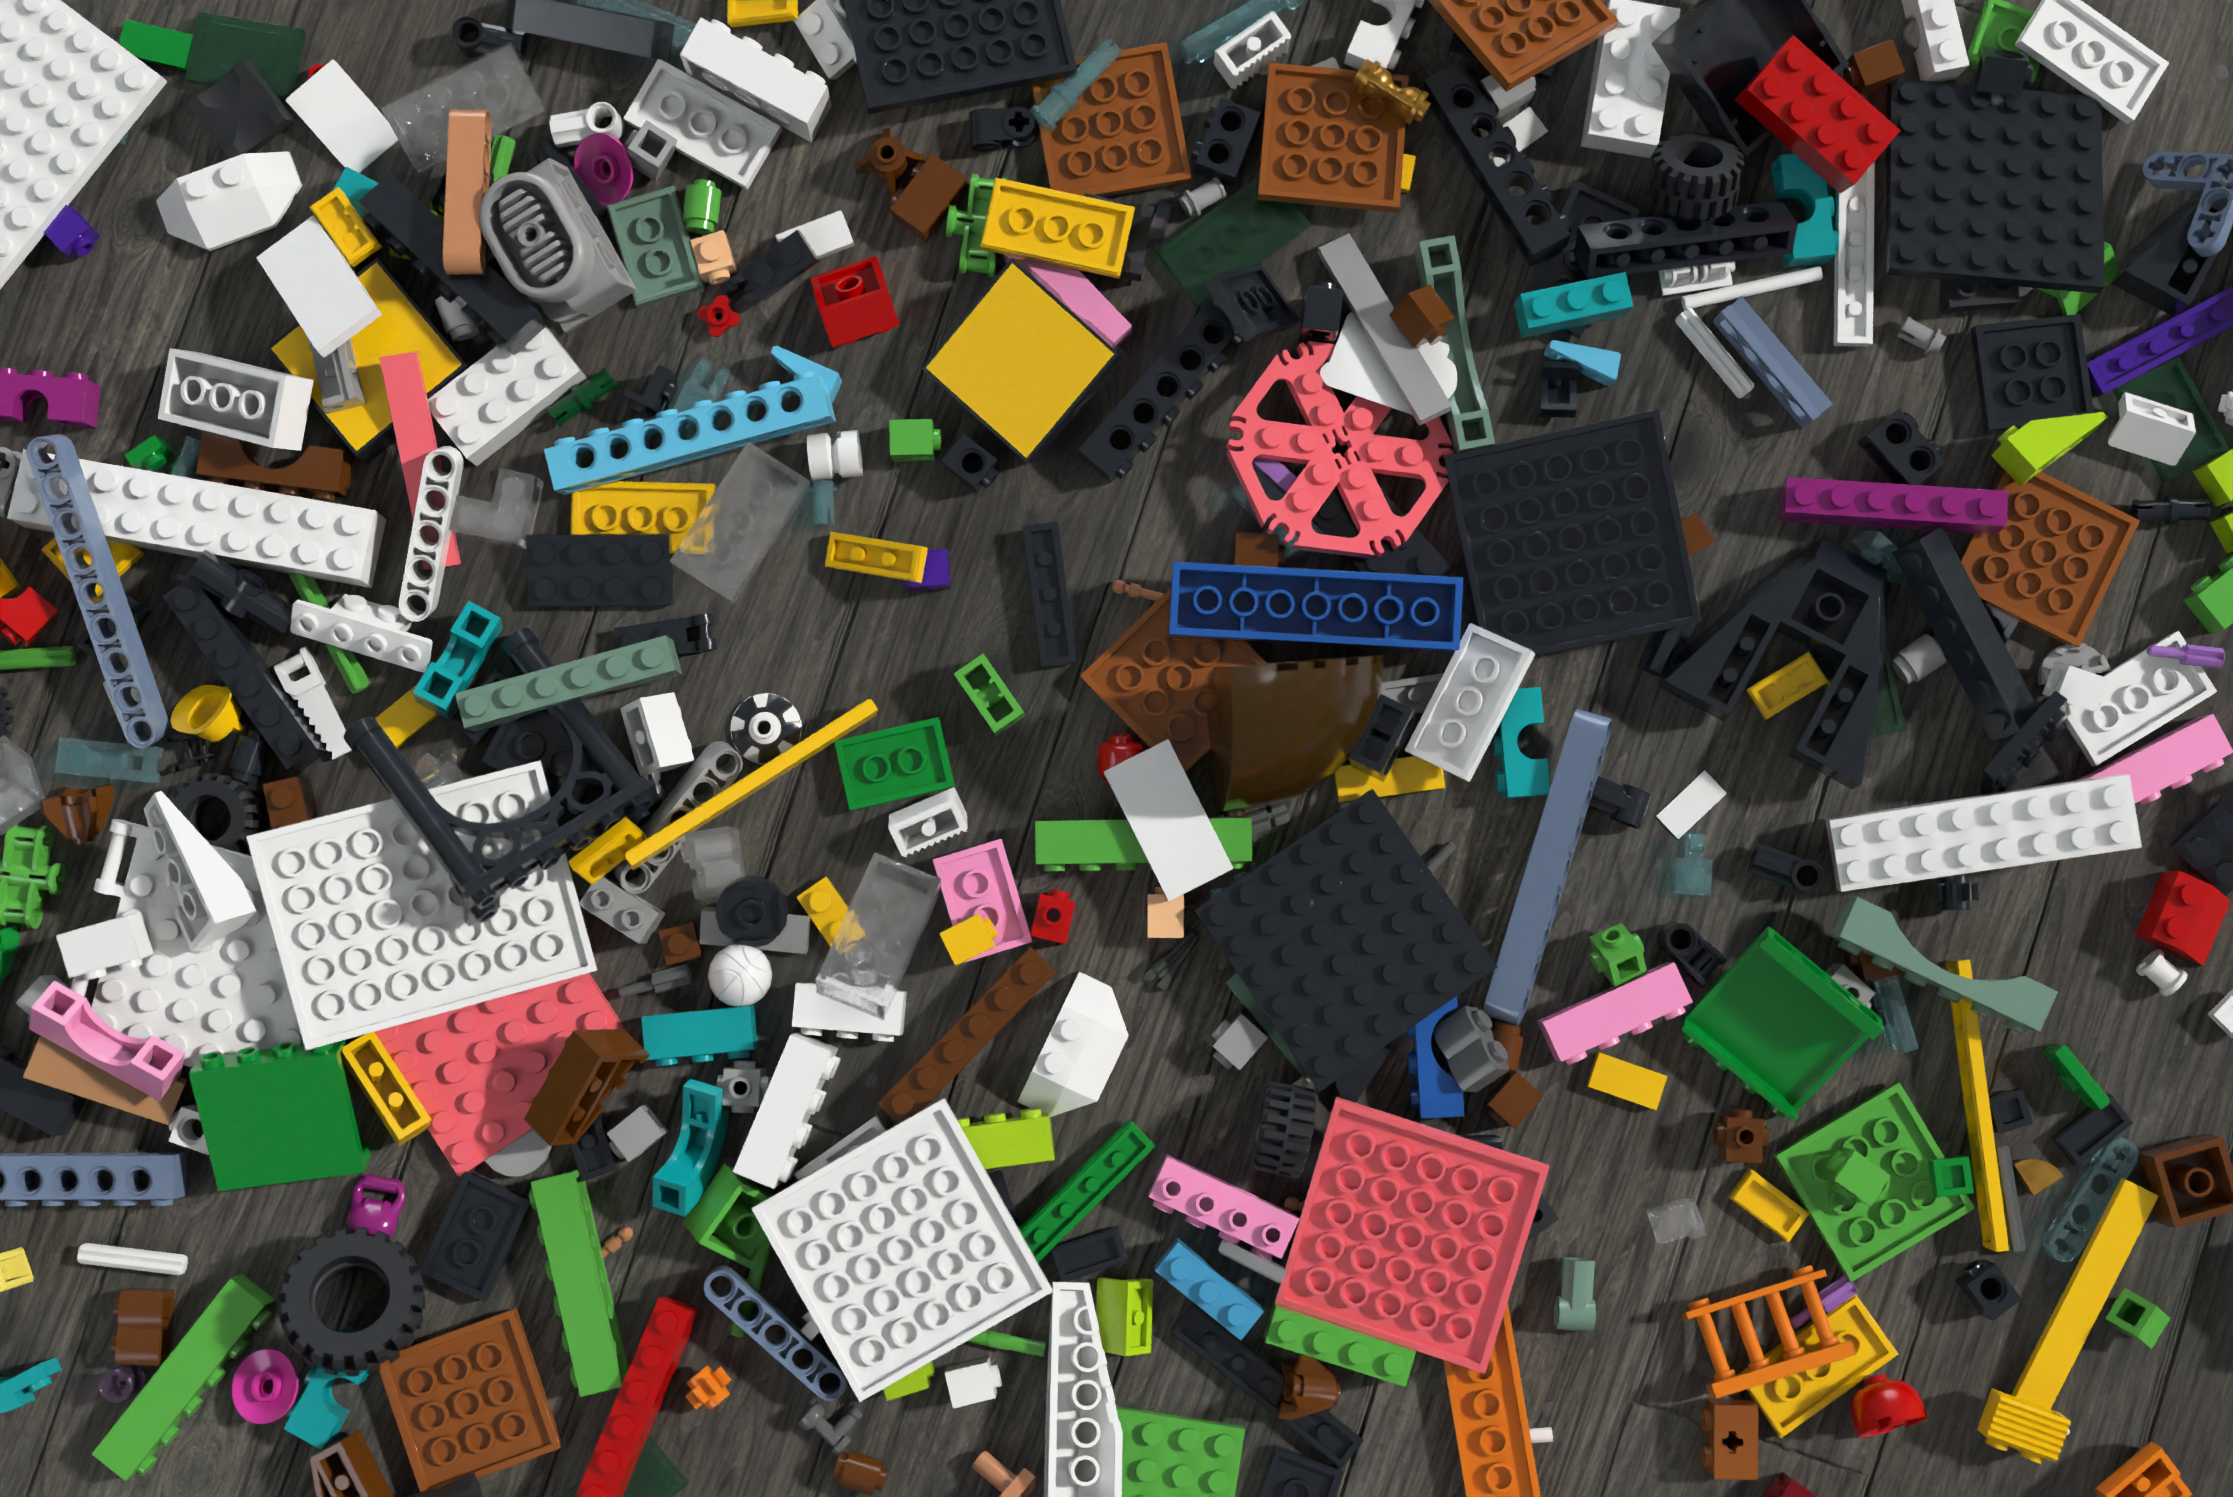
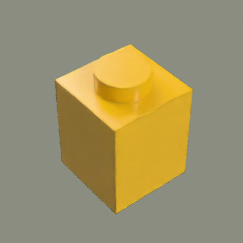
M977 914L939 933L955 966L995 947L996 944L993 939L999 936L991 919L988 917L983 920L981 914Z

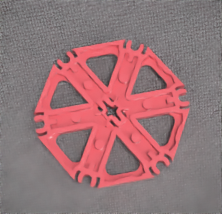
M1308 341L1306 345L1300 343L1296 348L1300 359L1291 358L1287 349L1282 351L1280 360L1277 354L1231 416L1229 421H1236L1229 423L1228 431L1238 432L1241 439L1228 440L1226 448L1229 449L1226 453L1261 528L1266 520L1272 517L1273 520L1266 531L1269 535L1275 527H1283L1286 530V536L1282 541L1283 545L1288 544L1297 535L1296 543L1290 549L1372 559L1375 555L1379 557L1384 553L1381 540L1389 541L1393 550L1397 549L1401 543L1403 546L1448 483L1449 478H1444L1448 477L1447 468L1440 465L1439 458L1445 459L1444 456L1453 454V450L1450 449L1453 444L1440 417L1425 423L1429 434L1424 440L1373 434L1391 410V407L1356 396L1344 413L1332 387L1327 386L1320 376L1321 367L1325 361L1331 359L1336 344ZM1278 380L1286 381L1307 426L1263 420L1258 416L1257 405L1274 382ZM1335 442H1338L1340 446L1346 445L1348 447L1344 453L1345 457H1342L1340 453L1334 454L1332 452L1336 445ZM1254 458L1306 464V467L1281 500L1273 501L1266 496L1252 467V461ZM1373 473L1422 479L1425 483V490L1406 516L1399 517L1392 513ZM1335 486L1359 532L1354 538L1322 535L1312 529V518Z

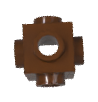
M1730 1109V1115H1719V1123H1715L1713 1127L1714 1145H1718L1717 1158L1727 1162L1762 1163L1763 1147H1767L1769 1139L1768 1127L1764 1126V1119L1752 1117L1753 1110Z

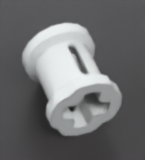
M2158 949L2149 953L2137 966L2136 972L2140 976L2146 975L2160 988L2159 993L2167 997L2183 985L2188 974L2184 970H2177L2164 958V952Z

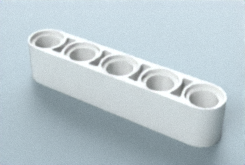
M442 446L430 452L423 464L399 598L401 614L412 622H419L427 618L436 610L439 602L463 471V457L456 448L451 446ZM438 455H444L450 459L452 464L450 473H444L437 468L436 458ZM432 490H437L444 495L445 505L443 508H438L431 503L430 493ZM425 525L433 526L438 531V542H431L425 538L423 534ZM419 560L427 561L432 566L433 574L431 577L423 576L418 571L417 563ZM412 595H419L425 600V611H419L412 606Z

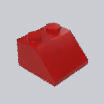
M877 256L810 277L818 308L832 347L849 345L860 338L872 334H883L891 328L900 325Z
M2163 871L2135 937L2199 966H2204L2231 900L2213 885L2182 871Z

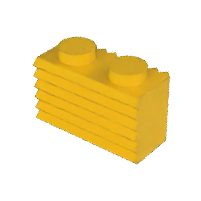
M1991 1389L1977 1430L1987 1437L1985 1441L1987 1444L2003 1451H2007L2008 1447L2012 1446L2021 1450L2020 1455L2022 1457L2042 1464L2044 1458L2053 1462L2058 1461V1455L2061 1453L2063 1441L2066 1439L2071 1421L2057 1411L1996 1389Z

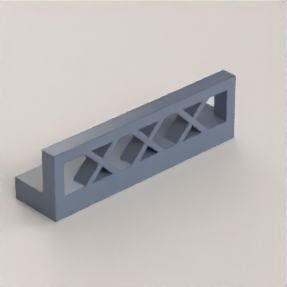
M1742 296L1733 304L1727 306L1712 320L1713 324L1802 429L1833 404Z

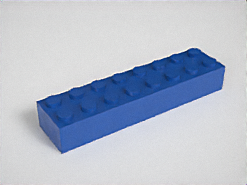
M1173 562L1168 636L1455 652L1460 650L1463 577Z

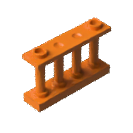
M1812 1265L1791 1271L1793 1279L1714 1304H1710L1709 1298L1687 1304L1690 1311L1680 1314L1682 1320L1686 1321L1696 1317L1716 1372L1713 1375L1715 1382L1706 1385L1710 1399L1724 1397L1856 1355L1851 1340L1840 1343L1838 1336L1834 1337L1813 1280L1827 1276L1825 1269L1814 1272ZM1800 1285L1820 1342H1817L1819 1350L1807 1354L1803 1347L1799 1348L1779 1293L1781 1290ZM1762 1296L1766 1297L1785 1353H1782L1784 1361L1772 1365L1769 1358H1764L1745 1305L1746 1301ZM1731 1307L1751 1362L1747 1364L1749 1372L1737 1376L1734 1369L1730 1370L1710 1315L1711 1312Z

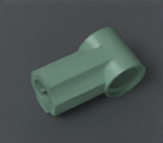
M1562 1257L1560 1294L1556 1297L1554 1304L1555 1329L1593 1332L1596 1321L1595 1300L1592 1299L1594 1260Z

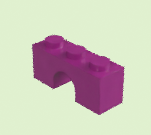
M0 367V421L26 423L30 404L37 398L46 397L48 402V420L61 426L96 428L101 387L89 381L87 375L67 372L65 373V378L53 377V373L43 370H30V375L18 374V371L15 369Z

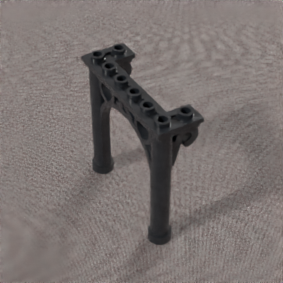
M523 628L514 632L501 646V651L520 675L554 666L539 647V639L530 628ZM580 699L546 708L564 731L571 744L573 761L565 783L554 797L539 809L523 817L500 823H478L454 816L440 806L374 717L368 716L356 721L343 735V739L351 750L361 755L449 874L452 885L463 900L464 920L468 927L476 922L484 923L495 916L500 908L501 892L508 888L516 889L528 880L529 875L539 869L546 870L551 868L560 860L562 855L572 849L574 851L582 849L591 841L593 836L603 830L605 832L608 831L624 817H627L638 828L646 824L652 817L655 782L652 778L648 781L645 777L640 778ZM582 751L600 773L595 771L581 772ZM594 784L603 791L602 796L590 804L577 803L572 795L577 785ZM566 803L567 809L572 814L577 815V817L558 827L557 822L564 814L563 805ZM455 831L476 837L473 843V852L470 853ZM522 832L523 838L527 836H539L542 838L521 850V840L518 833ZM489 838H504L513 845L512 850L508 854L498 859L486 858L481 852Z

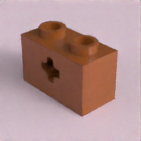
M1706 1398V1409H1702L1700 1415L1701 1428L1703 1431H1706V1445H1702L1700 1451L1702 1468H1706V1472L1713 1479L1758 1480V1405L1750 1399ZM1730 1431L1735 1437L1728 1440V1446H1726L1722 1442V1438H1728Z

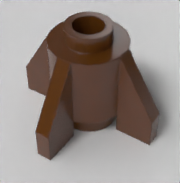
M884 128L882 138L875 141L871 146L870 153L855 162V170L857 174L875 171L879 178L888 182L890 199H892L897 191L896 180L904 176L908 166L909 168H915L922 159L925 161L926 159L925 155L905 149L899 140L892 137L890 128Z
M106 784L93 787L92 790L87 788L72 790L63 786L58 788L59 796L39 800L42 815L64 838L72 839L73 843L82 844L94 841L96 839L95 835L102 832L115 797L113 785Z
M1299 1355L1297 1363L1282 1362L1281 1370L1286 1379L1283 1390L1284 1399H1282L1277 1412L1278 1418L1295 1420L1320 1411L1329 1412L1333 1405L1338 1404L1341 1393L1339 1383H1336L1335 1376L1314 1357Z

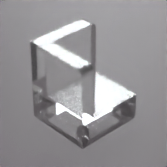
M1689 1197L1646 1210L1656 1240L1661 1245L1686 1236L1694 1240L1707 1235L1696 1202Z

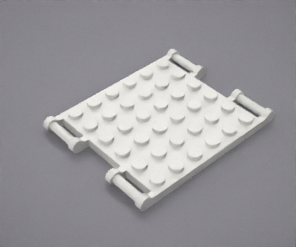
M112 819L110 831L113 834L101 878L96 879L93 890L102 894L121 897L116 918L141 911L153 954L142 957L143 965L123 971H120L118 965L106 968L107 975L99 977L91 1007L97 1016L110 1027L127 1036L143 1039L153 1035L184 1052L183 1065L190 1067L194 1066L199 1057L209 1052L219 1051L223 1055L236 1053L247 1047H258L261 1050L273 1048L285 1042H293L295 1045L304 1044L252 856L211 845L241 878L245 888L252 893L256 912L241 928L198 951L192 952L174 911L175 907L180 906L175 886L167 887L164 875L167 874L165 854L160 855L156 851L149 827L125 820ZM132 836L136 837L137 841L125 884L116 882L127 837ZM83 974L75 976L72 981L71 990L84 997L89 980L84 981Z

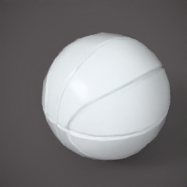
M734 944L727 946L715 955L709 966L708 979L711 990L720 1001L730 1006L744 1007L756 1003L765 996L771 985L772 970L769 960L762 951L751 946Z

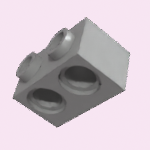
M604 875L592 884L579 903L581 907L638 944H647L666 915L665 912L637 894L627 892L620 883L608 875Z

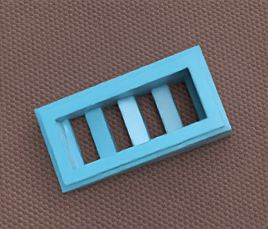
M1552 340L1544 352L1545 356L1553 360L1577 362L1579 373L1603 385L1611 386L1617 379L1621 358L1619 352Z
M773 346L771 354L777 363L793 376L804 372H814L815 375L820 374L826 380L831 403H833L842 384L838 372L779 346Z

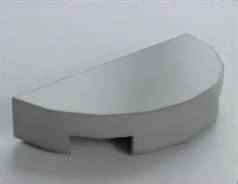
M2081 643L2078 648L2070 644H2063L2052 649L2042 659L2038 669V686L2046 684L2055 660L2094 674L2111 671L2106 657L2103 654L2100 655L2094 648L2087 646V644Z
M532 1129L486 1159L485 1162L494 1171L505 1176H523L538 1170L547 1161L552 1146H549Z
M1223 1239L1218 1251H1220V1254L1277 1283H1282L1287 1273V1269L1273 1260H1267L1251 1252V1249L1242 1245H1236Z

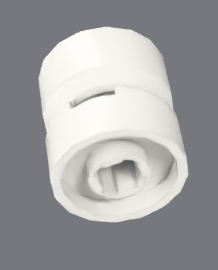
M857 430L837 432L835 438H831L828 433L807 435V454L812 481L832 479L835 473H839L842 478L863 475L861 445Z

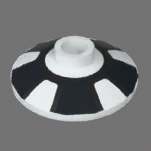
M770 693L757 694L746 699L736 709L731 720V738L736 749L745 758L758 764H767L800 742L802 723L796 708L785 698ZM767 721L771 725L769 733L760 734L758 731L759 724Z

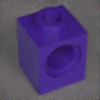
M70 204L63 207L44 231L45 235L61 252L74 260L90 253L95 247V241L101 237Z

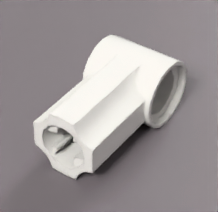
M597 102L585 110L551 115L549 121L551 134L557 148L579 145L586 137L592 134L604 133L620 140L625 133L624 120L613 106L606 102ZM612 117V122L608 127L604 129L599 128V124L604 118Z

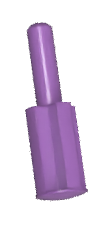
M2186 644V646L2182 645L2181 648L2154 645L2147 647L2148 656L2179 659L2180 664L2220 669L2225 659L2223 648Z
M1844 1274L1818 1292L1823 1308L1828 1314L1857 1294L1858 1290L1854 1283ZM1808 1307L1789 1319L1793 1328L1796 1329L1811 1319Z

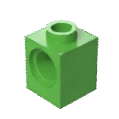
M932 419L889 420L890 457L893 462L935 461V451L941 450V429H935Z

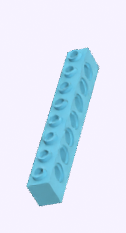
M804 372L793 377L794 381L780 385L779 381L767 382L759 386V391L746 394V391L743 390L726 394L724 396L725 400L712 403L711 400H702L692 403L690 405L691 409L677 412L676 409L665 410L657 413V418L643 422V419H632L623 422V428L609 431V428H599L588 432L589 437L575 440L574 437H567L554 441V447L544 449L554 491L567 495L836 422L826 380L820 374L815 375L814 372ZM791 396H799L800 406L794 412H786L785 402ZM758 405H765L766 414L764 418L753 422L751 420L753 408ZM730 414V426L724 431H718L717 420L722 415ZM689 424H696V435L690 440H684V428ZM655 433H661L663 438L661 445L657 449L650 450V437ZM627 442V454L621 459H616L615 448L618 444ZM592 451L594 454L593 463L587 468H582V456L586 452Z

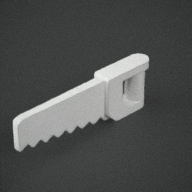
M304 646L299 649L300 653L274 665V670L285 692L289 693L294 700H298L299 708H304L303 715L310 717L309 724L315 726L316 734H321L320 741L327 743L326 750L332 752V759L335 760L352 750L343 739L346 729L324 686L326 682L310 650ZM307 666L310 675L296 682L291 681L289 674Z

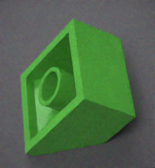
M724 1163L683 1224L699 1244L753 1270L771 1243L751 1208L774 1194L760 1183L734 1173V1168Z

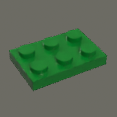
M939 717L834 741L850 811L955 788Z

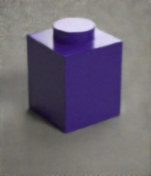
M947 549L927 550L922 583L900 579L899 583L905 582L908 592L951 589L949 553Z

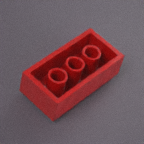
M1794 35L1776 50L1735 98L1739 105L1840 194L1857 183L1901 131Z

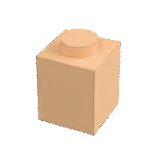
M1155 887V894H1147V938H1184V894L1171 901H1168L1162 887Z

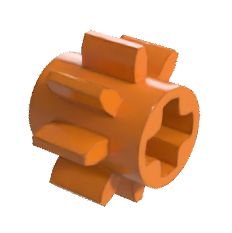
M707 1365L686 1382L691 1391L685 1397L696 1410L701 1405H704L710 1411L730 1394L725 1386L731 1381V1378L721 1366L713 1372Z

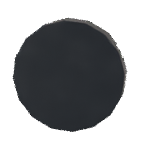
M749 875L737 878L725 886L717 900L715 917L720 931L731 939L733 943L756 948L768 945L780 935L787 923L789 907L785 894L776 883L765 877Z

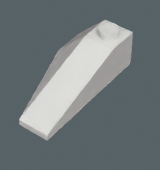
M163 792L154 793L144 807V812L156 851L160 855L165 854L167 860V874L164 875L167 887L175 886L180 903V906L174 908L177 921L191 951L195 952L244 926L256 912L255 900L252 893L245 888L236 872Z

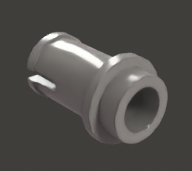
M1214 177L1211 181L1191 192L1189 190L1184 191V196L1180 197L1179 201L1184 212L1190 217L1193 214L1195 216L1200 215V210L1227 196L1220 180Z
M1908 316L1904 321L1905 324L1901 325L1896 337L1902 338L1923 349V354L1925 355L1929 353L1936 355L1943 345L1946 336L1941 334L1940 329L1934 331Z

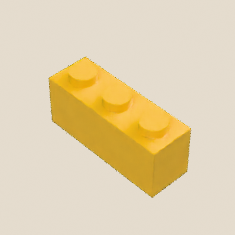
M375 1032L364 1034L343 1047L340 1053L341 1059L398 1147L431 1126L432 1120Z

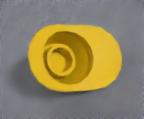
M201 685L188 692L177 703L170 721L172 728L176 731L198 735L211 742L220 741L230 732H242L244 729L239 722L242 714L241 707L232 697L231 691L228 687Z

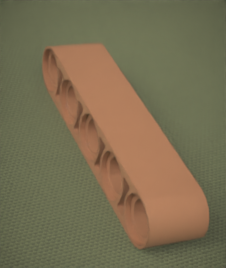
M450 110L443 234V265L447 275L485 274L487 242L481 231L479 211L482 199L489 189L491 119L488 110Z

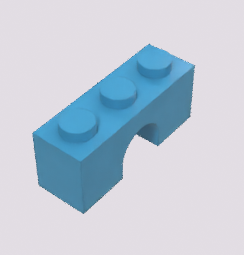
M1179 1238L1173 1241L1154 1265L1155 1271L1240 1340L1244 1338L1264 1312L1262 1306L1236 1284L1230 1283L1206 1263L1205 1259Z

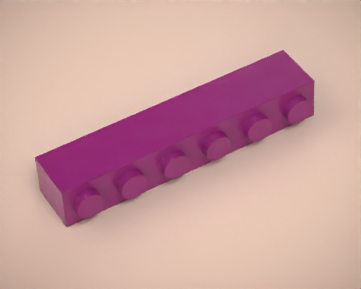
M1787 477L1780 488L1779 521L1927 531L1942 525L1945 532L1997 535L2007 524L2008 491Z

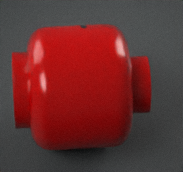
M1111 734L1110 741L1101 743L1097 749L1098 776L1106 780V785L1110 786L1104 771L1143 752V746L1138 742L1132 741V735Z

